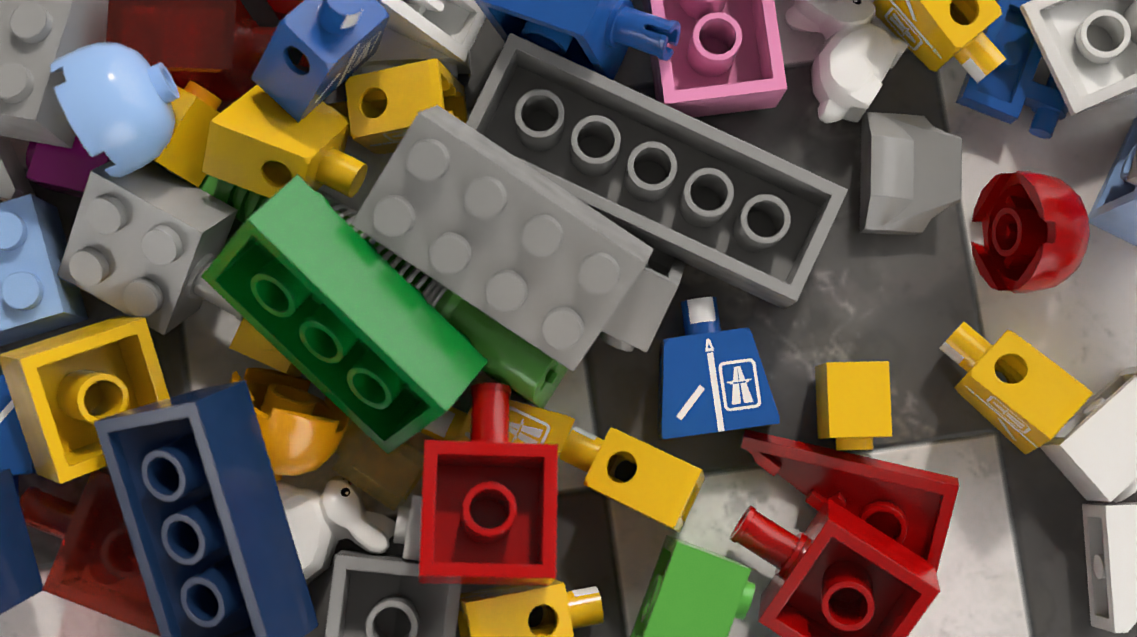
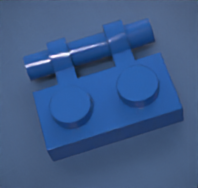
M996 0L1001 7L1002 15L983 32L1006 57V60L979 83H976L967 72L956 103L1008 124H1012L1019 118L1023 105L1028 106L1035 113L1029 133L1039 138L1050 139L1058 120L1065 119L1068 108L1051 72L1046 85L1033 81L1040 59L1043 56L1020 10L1022 4L1031 0Z

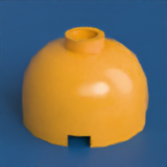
M256 367L247 368L243 379L237 371L232 373L229 383L246 380L276 481L281 480L283 475L296 476L317 470L336 452L345 435L350 418L327 396L322 400L308 393L311 381L277 370Z

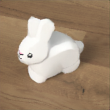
M794 0V5L786 11L785 22L791 30L806 33H822L826 39L811 68L812 91L820 103L817 108L820 121L826 124L841 119L858 123L883 84L881 82L889 69H893L909 45L902 39L891 36L883 27L872 24L876 10L875 5L869 0H837L834 2L831 0Z
M332 477L326 483L323 492L311 487L298 488L283 480L277 482L306 584H309L330 567L339 540L351 539L355 544L371 554L384 553L390 547L389 539L394 535L396 522L385 515L366 511L362 495L354 484L344 477Z

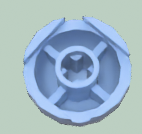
M98 42L78 48L50 64L51 73H64L66 82L54 87L69 124L91 157L105 152L109 159L115 163V165L104 170L110 176L121 178L144 167L157 158L170 142L176 122L171 102L178 99L180 95L171 74L161 62L151 66L134 49L119 43Z

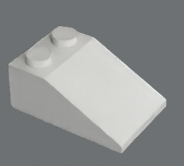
M1031 0L1022 4L1020 10L1071 116L1137 92V0Z

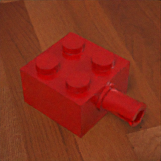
M500 383L474 384L471 386L470 441L425 440L419 583L549 586L556 579L558 444L509 442L511 386Z
M827 498L805 532H800L797 536L756 511V508L751 505L741 516L730 536L731 541L739 543L776 567L774 577L761 594L758 622L781 637H908L940 592L933 564Z

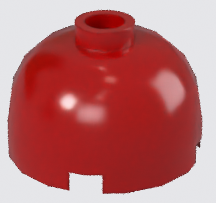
M1017 171L995 175L982 189L973 211L972 222H982L984 246L971 241L972 255L979 274L995 290L1028 293L1056 287L1067 280L1079 268L1087 251L1090 227L1085 206L1081 197L1074 189L1057 177L1031 171Z

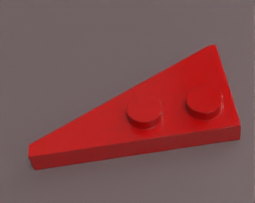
M745 429L741 448L747 450L753 456L755 463L773 477L776 474L780 475L806 496L805 502L819 511L827 498L831 499L933 564L937 574L959 489L958 478Z

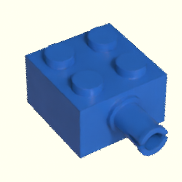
M475 0L504 42H506L509 34L512 33L613 81L629 47L667 61L674 53L673 49L667 47V43L677 46L681 33V25L678 21L667 20L637 10L631 0Z

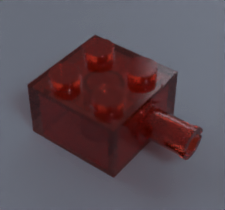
M109 0L106 43H119L138 51L151 66L161 62L171 74L176 86L185 89L191 80L222 101H236L257 85L251 79L277 27H258L256 21L252 19L240 0ZM303 54L299 65L310 67L308 59Z
M98 469L91 472L78 505L43 492L35 486L29 487L19 501L26 526L63 540L42 590L161 637L109 469Z

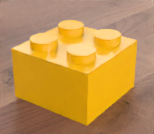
M116 316L0 354V365L36 473L59 484L107 466L94 421L170 398L146 318Z

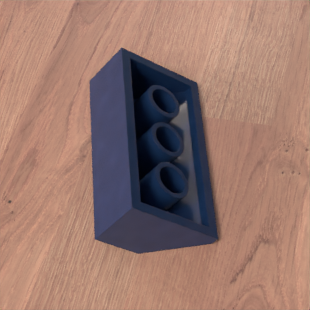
M246 380L194 390L94 421L161 637H304L319 626Z

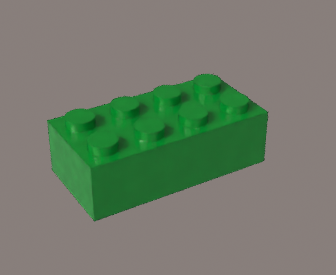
M298 174L245 221L201 276L386 454L391 453L446 413L488 362L472 346L464 333L455 329L426 301L418 288L408 283L379 255L377 249L370 241L361 237L332 209L327 199L319 192L314 191Z

